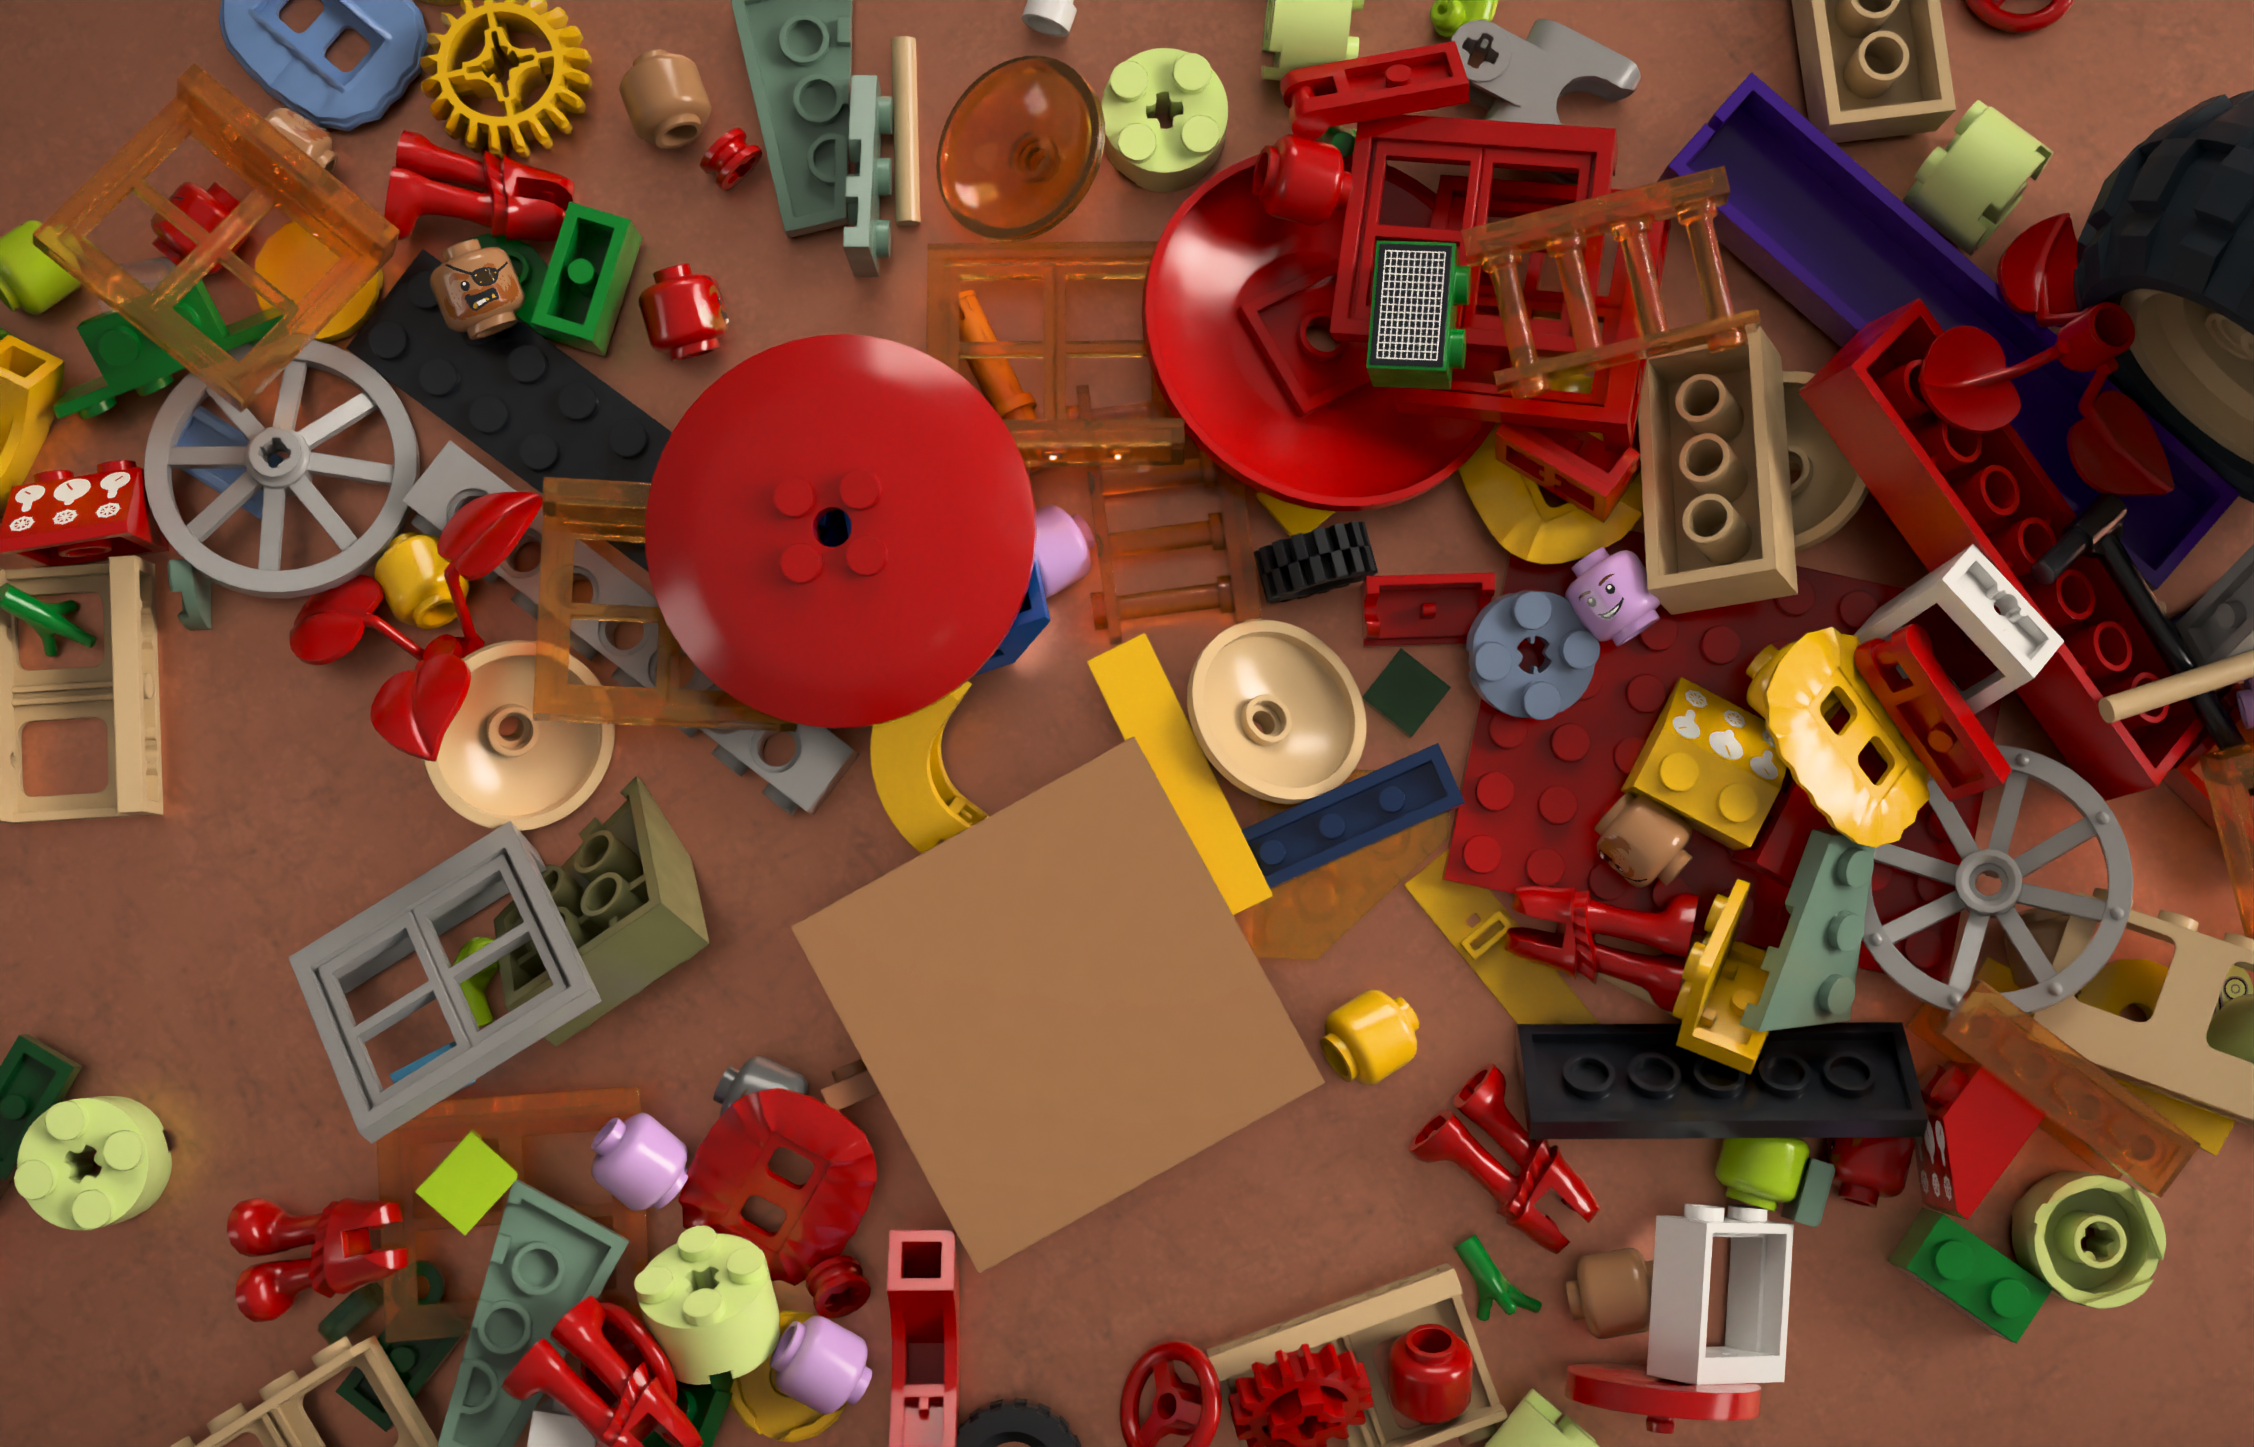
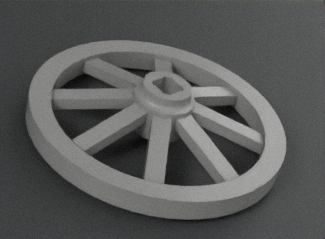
M285 337L270 346L254 350L250 342L229 350L231 358L223 364L202 373H196L195 370H192L172 390L162 404L148 436L144 460L145 488L150 508L159 528L176 552L190 563L196 571L211 581L236 592L265 598H294L321 593L355 578L378 561L387 551L392 539L399 536L411 515L412 508L402 500L420 478V457L415 431L406 409L389 383L375 369L348 351L316 340ZM285 366L273 426L265 429L229 389L226 383L255 370ZM307 367L338 376L362 391L359 395L300 431H294ZM208 396L212 398L249 440L247 446L176 445L186 422L195 409ZM378 409L387 422L394 448V465L311 452V450ZM283 451L290 454V457L279 463L278 467L272 468L269 466L268 461L274 453ZM172 469H247L187 526L185 525L175 502L172 486ZM314 475L391 487L380 514L363 536L358 539L311 483ZM261 489L264 491L258 569L226 560L202 544L204 540ZM296 495L342 552L312 566L280 571L286 497Z
M1996 745L2012 771L2005 783L1988 849L1979 850L1953 802L1948 801L1931 776L1927 782L1930 793L1928 802L1962 860L1960 865L1948 863L1891 844L1881 845L1875 848L1873 860L1875 862L1954 886L1955 891L1882 926L1874 906L1871 875L1864 920L1865 930L1862 941L1875 962L1889 978L1915 998L1935 1008L1971 1018L2004 1019L2025 1016L2045 1010L2077 993L2100 972L2114 953L2129 918L2133 897V870L2128 844L2121 826L2104 799L2088 782L2063 764L2026 749ZM2028 779L2039 782L2060 794L2084 817L2015 859L2008 855ZM2096 836L2104 855L2107 869V901L2022 883L2024 877ZM1985 873L1986 876L1995 879L2000 878L2002 882L2001 889L1991 896L1981 894L1975 886L1978 876ZM2016 904L2097 921L2101 922L2094 938L2082 954L2072 964L2057 974L2014 907ZM1965 909L1969 912L1949 985L1943 984L1917 969L1893 945ZM1990 918L1998 920L2037 981V985L2005 993L1969 991Z

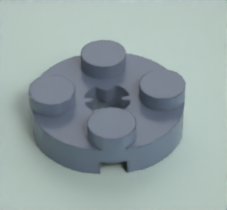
M1523 590L1514 594L1509 593L1497 597L1486 605L1473 621L1466 643V651L1469 652L1468 663L1471 670L1468 673L1472 686L1478 695L1494 709L1514 717L1546 720L1572 706L1585 692L1592 679L1595 663L1600 655V645L1598 639L1591 632L1586 631L1569 600L1551 592ZM1536 636L1544 644L1541 653L1545 659L1538 669L1536 666L1531 665L1530 672H1525L1518 666L1522 661L1523 655L1517 650V647L1525 638H1527L1528 643L1533 644Z

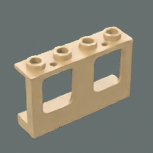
M132 555L109 557V563L7 570L0 568V587L8 583L30 596L97 593L103 603L104 658L97 666L28 671L22 668L19 661L18 618L0 608V823L22 824L163 815L155 564ZM100 718L104 721L107 728L108 785L103 791L98 793L31 797L26 794L23 788L21 735L23 728L28 723Z
M2095 888L2092 896L2082 892H2078V895L2107 901L2108 890ZM2130 908L2125 928L2175 946V953L2152 1017L2145 1022H2135L2078 1001L2073 994L2054 1006L2035 1012L2025 1040V1046L2254 1127V1063L2211 1048L2206 1040V1033L2230 967L2235 965L2254 972V939L2235 933H2225L2224 939L2220 940L2196 932L2199 923L2181 914L2160 910L2158 917L2155 918ZM2070 915L2052 965L2057 974L2072 964L2087 948L2098 923L2097 921Z
M1448 1262L1206 1350L1208 1359L1212 1362L1218 1375L1221 1394L1234 1430L1235 1427L1230 1413L1231 1408L1228 1397L1238 1393L1235 1385L1236 1379L1241 1377L1253 1378L1254 1373L1251 1367L1253 1363L1260 1362L1270 1365L1275 1362L1274 1354L1276 1351L1282 1350L1285 1353L1296 1351L1302 1344H1308L1311 1353H1318L1327 1344H1333L1337 1356L1350 1350L1354 1353L1356 1363L1363 1362L1372 1388L1370 1393L1374 1404L1372 1408L1363 1410L1366 1418L1363 1425L1347 1426L1350 1436L1347 1438V1447H1434L1457 1437L1461 1445H1466L1494 1435L1497 1431L1495 1423L1508 1419L1506 1409L1499 1401L1461 1296L1463 1291L1456 1271ZM1437 1324L1449 1328L1468 1344L1473 1354L1471 1402L1463 1414L1448 1422L1436 1425L1421 1424L1413 1428H1403L1395 1420L1374 1361V1349L1377 1345L1397 1338L1419 1325ZM1238 1439L1240 1447H1248L1246 1440L1239 1441Z
M373 1335L354 1346L351 1345L347 1336L343 1337L311 1357L317 1367L311 1373L299 1379L294 1369L258 1391L264 1400L262 1404L247 1412L243 1404L239 1403L206 1424L212 1435L195 1445L191 1437L187 1436L170 1447H222L245 1432L255 1434L263 1447H326L303 1408V1398L309 1391L350 1366H355L364 1373L398 1431V1440L393 1447H437L438 1440L376 1336Z

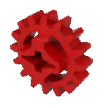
M1302 1344L1298 1350L1288 1353L1282 1350L1276 1351L1274 1363L1266 1365L1255 1362L1251 1365L1254 1373L1253 1378H1237L1235 1385L1238 1393L1228 1397L1237 1438L1239 1441L1246 1440L1248 1447H1327L1326 1440L1331 1437L1341 1440L1349 1438L1347 1426L1363 1425L1366 1421L1363 1410L1372 1408L1374 1404L1370 1393L1372 1388L1363 1362L1356 1363L1354 1353L1350 1350L1337 1356L1333 1344H1327L1318 1353H1311L1308 1344Z

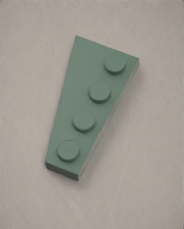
M731 0L787 238L849 224L845 194L846 176L850 174L848 137L851 99L853 0Z

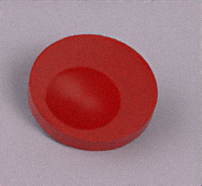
M1586 1363L1571 1365L1566 1369L1565 1396L1568 1399L1593 1407L1647 1415L1646 1429L1650 1432L1672 1434L1676 1424L1674 1418L1735 1421L1754 1419L1760 1416L1761 1387L1755 1383L1694 1385L1646 1375L1647 1365Z

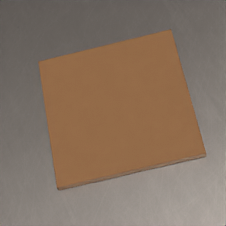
M1135 737L1126 740L790 926L978 1274L1325 1083Z

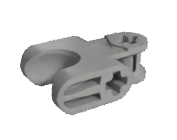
M1548 19L1536 20L1526 40L1499 27L1495 23L1485 20L1470 21L1462 25L1451 38V41L1456 43L1469 81V102L1489 110L1484 120L1562 125L1556 109L1557 100L1563 95L1572 92H1588L1599 96L1603 100L1616 102L1634 93L1641 80L1637 65L1627 57L1558 22ZM1474 51L1480 52L1485 56L1483 63L1480 64L1478 69L1467 64ZM1541 171L1568 185H1577L1578 173Z

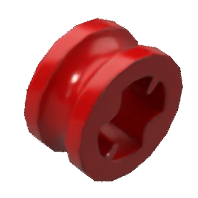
M734 128L721 136L706 151L700 162V167L706 174L713 172L717 174L716 184L721 190H728L740 183L757 166L763 154L757 145L748 146L745 143L747 135L741 128Z
M852 1256L832 1257L819 1263L809 1272L806 1277V1288L809 1294L814 1297L813 1305L819 1316L825 1318L847 1316L857 1311L867 1302L870 1297L871 1288L865 1277L862 1276L863 1269L857 1258Z

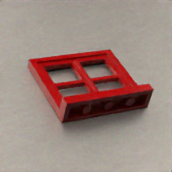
M1404 114L1372 121L1357 122L1351 167L1352 188L1346 204L1329 331L1332 340L1368 343L1371 306H1368L1376 241L1456 243L1457 247H1460L1459 258L1461 266H1471L1469 305H1458L1456 329H1466V351L1590 361L1612 176H1615L1618 157L1616 128ZM1387 160L1470 166L1462 230L1380 225L1379 218ZM1494 168L1578 173L1571 238L1486 232ZM1484 249L1569 255L1561 321L1476 314Z
M1440 175L1430 228L1462 230L1469 177ZM1493 179L1488 216L1537 220L1534 236L1549 237L1551 222L1573 224L1577 186ZM1611 188L1606 226L1619 227L1621 230L1609 296H1598L1595 322L1603 323L1591 394L1520 387L1526 356L1511 355L1505 385L1452 380L1451 390L1397 388L1394 400L1397 411L1603 433L1605 450L1625 452L1627 448H1632L1671 230L1669 194ZM1531 252L1524 289L1479 285L1476 311L1519 315L1518 318L1533 319L1534 316L1561 319L1564 292L1538 290L1545 253Z

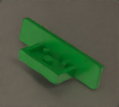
M199 274L86 319L79 324L77 330L102 376L67 390L52 406V409L58 419L75 412L79 413L81 419L94 417L116 405L117 401L114 397L135 389L139 396H145L169 385L174 381L171 374L184 368L193 366L196 373H202L231 358L229 350L250 342L253 349L258 350L282 340L289 334L286 327L290 325L299 310L292 299L226 326Z

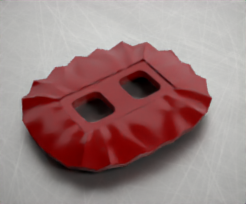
M782 1088L764 1089L749 1093L729 1106L712 1126L696 1151L695 1158L686 1173L689 1177L678 1199L682 1206L683 1227L689 1229L695 1226H709L715 1230L716 1234L735 1235L752 1242L765 1255L771 1281L781 1280L796 1286L806 1280L809 1272L816 1265L829 1258L841 1255L848 1240L855 1235L861 1218L867 1211L876 1184L877 1165L873 1149L865 1133L838 1110L814 1097ZM777 1148H788L813 1163L814 1170L806 1183L802 1185L794 1184L769 1169L768 1162ZM750 1196H760L785 1211L786 1218L778 1231L768 1232L742 1217L741 1209Z

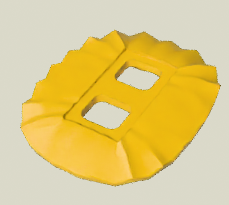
M1534 363L1523 369L1520 387L1591 394L1593 378L1584 376L1570 364L1552 367ZM1495 422L1494 427L1482 445L1458 469L1469 497L1491 534L1507 551L1528 562L1549 565L1562 564L1584 558L1601 547L1606 548L1621 540L1634 527L1643 514L1641 471L1604 523L1571 503H1566L1559 507L1548 506L1537 483L1496 460L1495 432L1502 424L1499 422ZM1588 432L1604 441L1603 433ZM1632 444V449L1638 452L1635 445Z
M1829 627L1805 634L1784 654L1776 665L1763 695L1766 708L1765 727L1774 740L1777 756L1790 769L1793 780L1808 794L1811 804L1826 817L1830 826L1853 843L1877 848L1881 845L1899 841L1903 830L1915 822L1917 811L1930 799L1927 782L1931 775L1858 671L1854 659L1856 647L1860 645L1858 636L1841 634L1834 627ZM1831 690L1850 714L1849 721L1838 735L1834 733L1820 713V705ZM1869 740L1888 764L1886 771L1875 785L1858 764V755Z

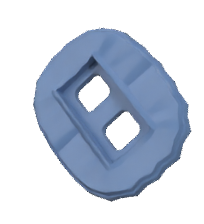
M221 0L219 24L227 50L244 71L269 96L323 128H335L350 132L362 123L380 120L390 105L403 97L409 84L423 72L420 66V57L424 56L429 45L427 42L428 32L424 23L423 12L412 0H320L324 5L323 12L302 33L294 32L279 18L280 10L289 0ZM350 28L357 31L370 42V50L352 71L342 72L326 59L325 52L345 29Z

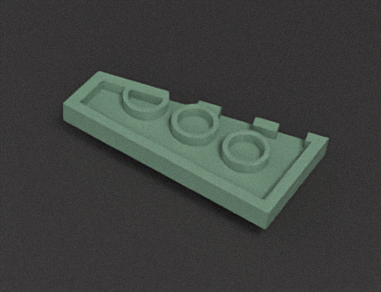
M516 1179L510 1189L437 1447H513L543 1393H537L535 1396L523 1401L516 1400L501 1388L504 1380L524 1355L543 1338L564 1358L566 1352L550 1340V1333L553 1327L566 1313L590 1295L596 1299L598 1298L629 1243L628 1238Z

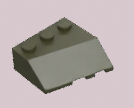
M637 776L620 792L627 801L604 824L595 817L579 833L583 842L577 851L561 867L548 864L546 866L547 870L541 873L602 1000L544 1037L555 1047L577 1032L588 1028L595 1020L628 998L639 994L646 986L682 962L688 961L697 952L710 944L692 858L646 785ZM514 900L493 920L496 939L524 922ZM533 940L528 941L499 959L505 1008L510 1012L553 986Z

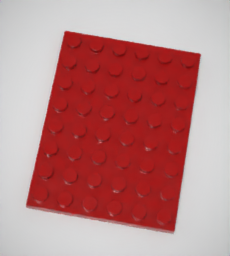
M1629 531L1621 540L1605 548L1610 556L1623 550L1632 551L1646 568L1644 533ZM1509 552L1500 596L1509 593L1514 594L1523 590L1551 592L1565 598L1566 590L1577 579L1571 568L1581 559L1562 564L1542 565L1525 561ZM1796 566L1798 595L1671 615L1660 604L1655 609L1660 619L1626 643L1616 646L1612 639L1604 642L1598 641L1600 655L1595 663L1594 673L1587 689L1572 706L1557 713L1552 718L1537 720L1514 717L1494 709L1479 696L1460 786V793L1465 801V805L1455 810L1442 880L1514 895L1516 888L1519 886L1576 887V892L1590 891V899L1624 909L1643 912H1662L1676 894L1690 892L1699 894L1692 934L1706 936L1708 932L1704 931L1705 923L1717 894L1729 898L1737 879L1750 883V888L1735 941L1762 949H1768V946L1779 948L1791 917L1785 906L1790 889L1733 860L1732 857L1735 851L1692 829L1691 840L1684 850L1693 858L1667 886L1657 878L1650 885L1640 888L1631 885L1599 856L1596 846L1601 835L1594 828L1618 800L1626 794L1621 789L1680 677L1766 721L1764 717L1748 704L1746 699L1749 685L1753 680L1746 674V670L1764 648L1772 644L1780 650L1787 644L1799 641L1807 633L1829 627H1834L1841 634L1854 636L1879 607L1906 589ZM1935 603L1902 626L1918 624L1927 631L1932 642L1933 656L1945 673L1962 691H1965L1998 670L1994 663L1938 603ZM1535 636L1533 644L1528 643L1527 638H1525L1517 647V650L1523 655L1522 661L1518 666L1525 672H1530L1531 665L1536 666L1538 669L1545 659L1541 653L1544 644L1538 637ZM2002 698L1974 714L1993 742ZM1843 705L1828 723L1837 735L1850 719V714ZM1869 740L1858 755V764L1869 778L1875 780L1873 783L1875 785L1886 771L1888 764ZM1984 791L1952 801L1974 841ZM1928 801L1917 811L1915 822L1903 830L1900 840L1889 843L1958 866L1962 861ZM1874 861L1871 880L1872 896L1882 926L1955 891L1954 886ZM1961 912L1893 945L1917 969L1947 985ZM1861 941L1858 969L1887 975L1875 962L1863 941Z

